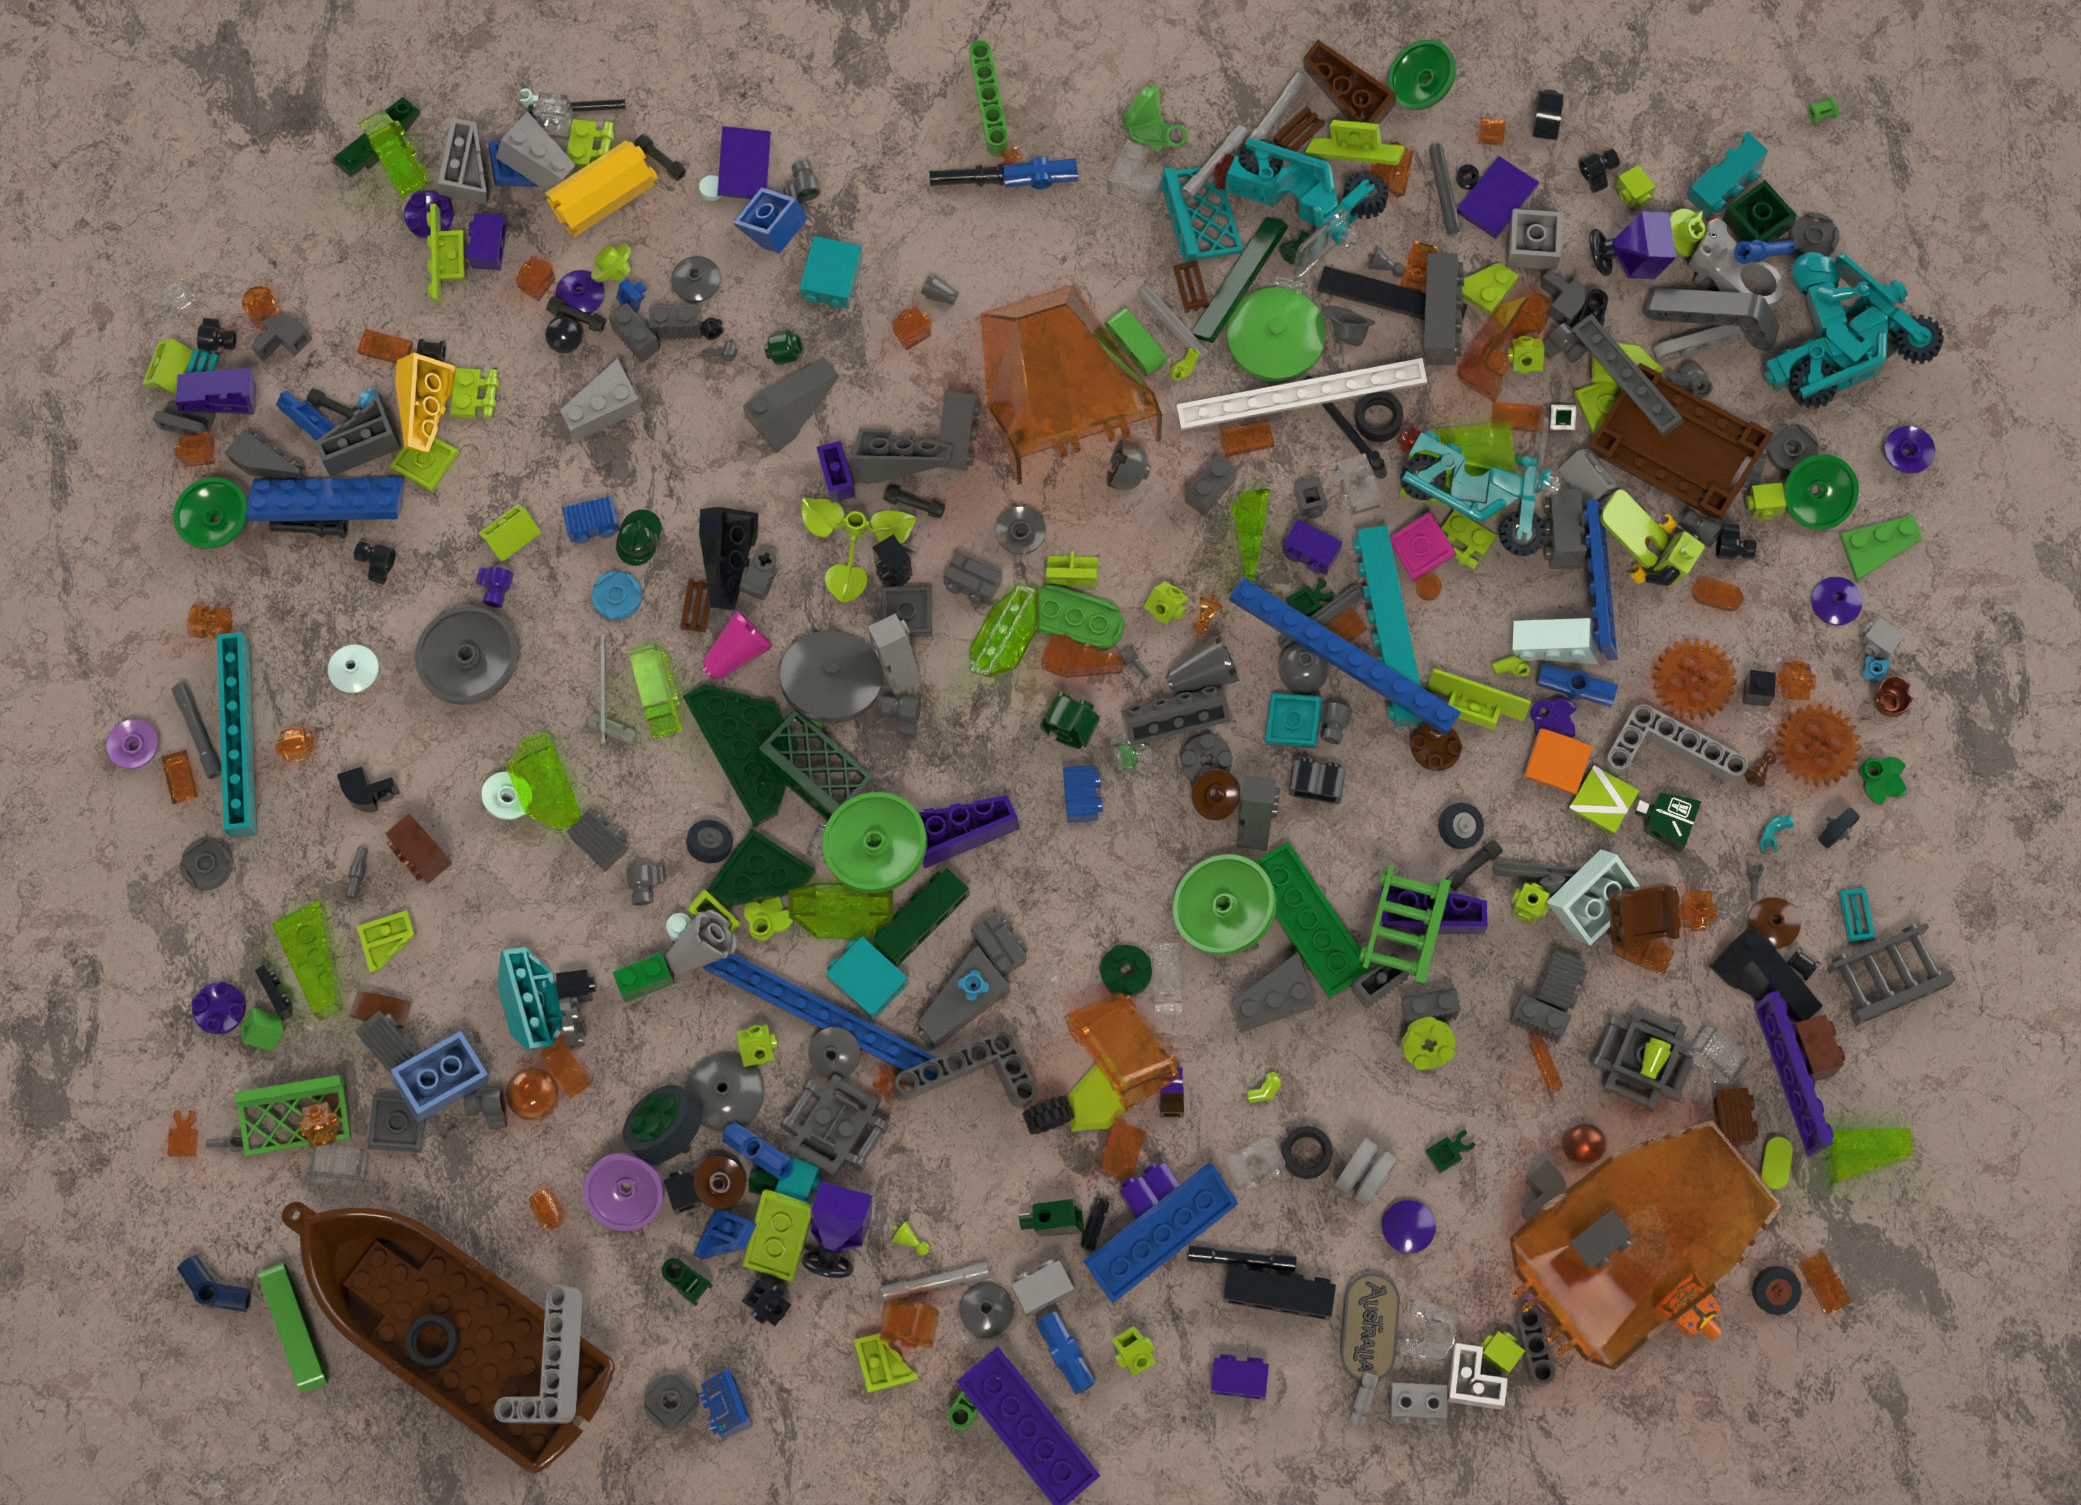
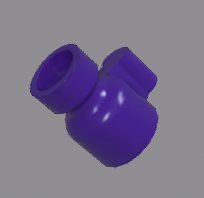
M500 567L479 568L476 584L488 588L482 602L491 607L502 608L504 601L503 593L509 591L513 573Z

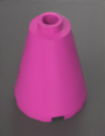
M737 610L702 661L705 665L702 669L711 679L717 677L720 680L769 651L773 645L756 629L757 627L745 615Z

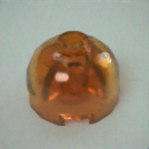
M534 1067L521 1069L507 1083L505 1092L507 1105L514 1115L522 1120H543L551 1115L558 1105V1084L552 1075L543 1069Z

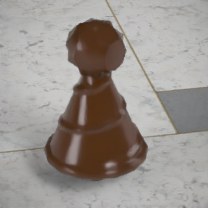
M1766 751L1760 763L1747 768L1744 776L1749 780V785L1754 783L1758 787L1765 786L1768 764H1774L1777 760L1776 754L1773 751Z

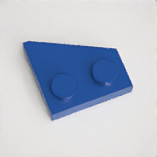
M500 141L489 142L488 149L495 186L540 187L496 158Z
M716 1209L693 1255L703 1260L744 1250L757 1225L744 1218Z

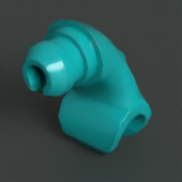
M1777 815L1767 824L1760 841L1762 854H1765V849L1768 847L1774 848V853L1778 852L1777 841L1774 835L1785 828L1790 829L1794 827L1792 816L1787 815L1783 817Z

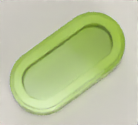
M1783 1137L1772 1138L1764 1149L1760 1180L1763 1186L1771 1191L1782 1189L1789 1180L1793 1147Z

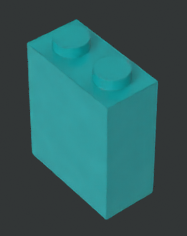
M814 236L799 288L801 299L811 304L819 302L828 304L835 309H841L842 307L849 309L863 259L862 246Z
M862 936L858 941L856 939L851 941L845 948L846 953L840 959L836 958L828 965L826 976L829 982L874 1021L908 986L909 981L908 977Z

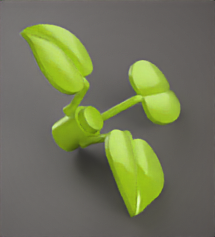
M804 497L802 500V519L805 527L811 534L825 538L830 536L834 529L839 531L845 526V533L851 538L848 566L844 564L833 565L825 575L827 590L838 602L842 603L857 599L867 586L866 571L861 567H852L855 540L864 535L865 529L870 534H876L878 543L894 534L902 545L909 538L916 523V517L901 511L884 510L875 513L871 517L870 527L869 521H866L865 516L861 512H850L844 518V511L841 505L837 502L831 503L830 499Z

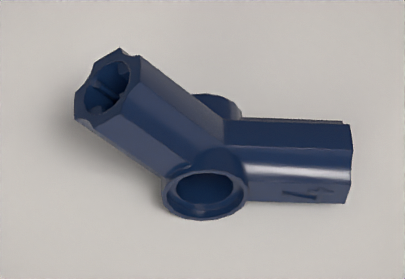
M198 1255L187 1258L177 1267V1270L199 1304L209 1309L220 1308L247 1313L252 1298L251 1289L216 1284ZM213 1288V1297L208 1301H204V1292L207 1289Z

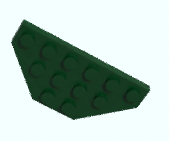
M707 684L683 695L685 703L754 827L777 816L787 786L753 757L757 749L784 722L775 703L767 700H757L750 698L748 695L733 691L727 692L716 689L714 686ZM785 729L780 734H786ZM775 739L771 743L778 751H787L786 739ZM791 739L792 751L799 750L795 739ZM792 756L793 764L795 762L796 756Z

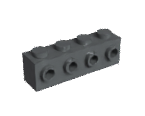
M1208 686L1201 691L1193 693L1184 692L1176 697L1160 698L1152 703L1132 705L1127 709L1121 710L1125 733L1131 746L1231 721L1227 699L1220 686Z

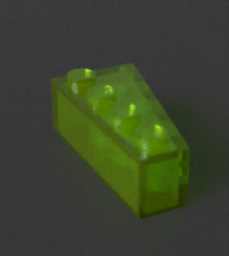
M320 900L271 923L313 1015L321 1021L344 1010L339 980L336 974L335 957L332 951L331 934L328 928L327 911Z

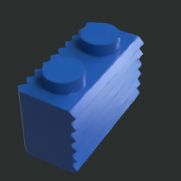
M611 496L562 507L570 542L583 544L592 537L608 538L613 536L614 532L620 531Z
M1094 765L1063 767L1067 823L1097 821L1098 813L1103 812L1102 797H1097L1096 788H1101L1100 772L1094 771Z

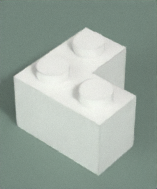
M1459 1343L1453 1346L1447 1402L1499 1410L1505 1406L1508 1378L1480 1374L1483 1347Z

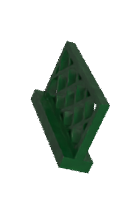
M796 709L757 749L753 756L827 822L832 814L841 806L832 798L831 790H844L845 801L843 803L855 797L873 777ZM794 718L803 725V733L790 734L789 724ZM785 729L786 734H780ZM804 738L805 751H792L791 739ZM808 738H818L822 742L823 750L810 751ZM775 739H786L787 751H778L771 743ZM823 755L824 768H811L810 756ZM828 755H837L842 761V767L829 768ZM792 756H806L807 768H797L793 764ZM843 772L844 785H831L830 773ZM847 772L858 773L863 778V781L860 784L848 785ZM812 773H825L826 785L815 784L812 781ZM854 789V791L849 795V790Z

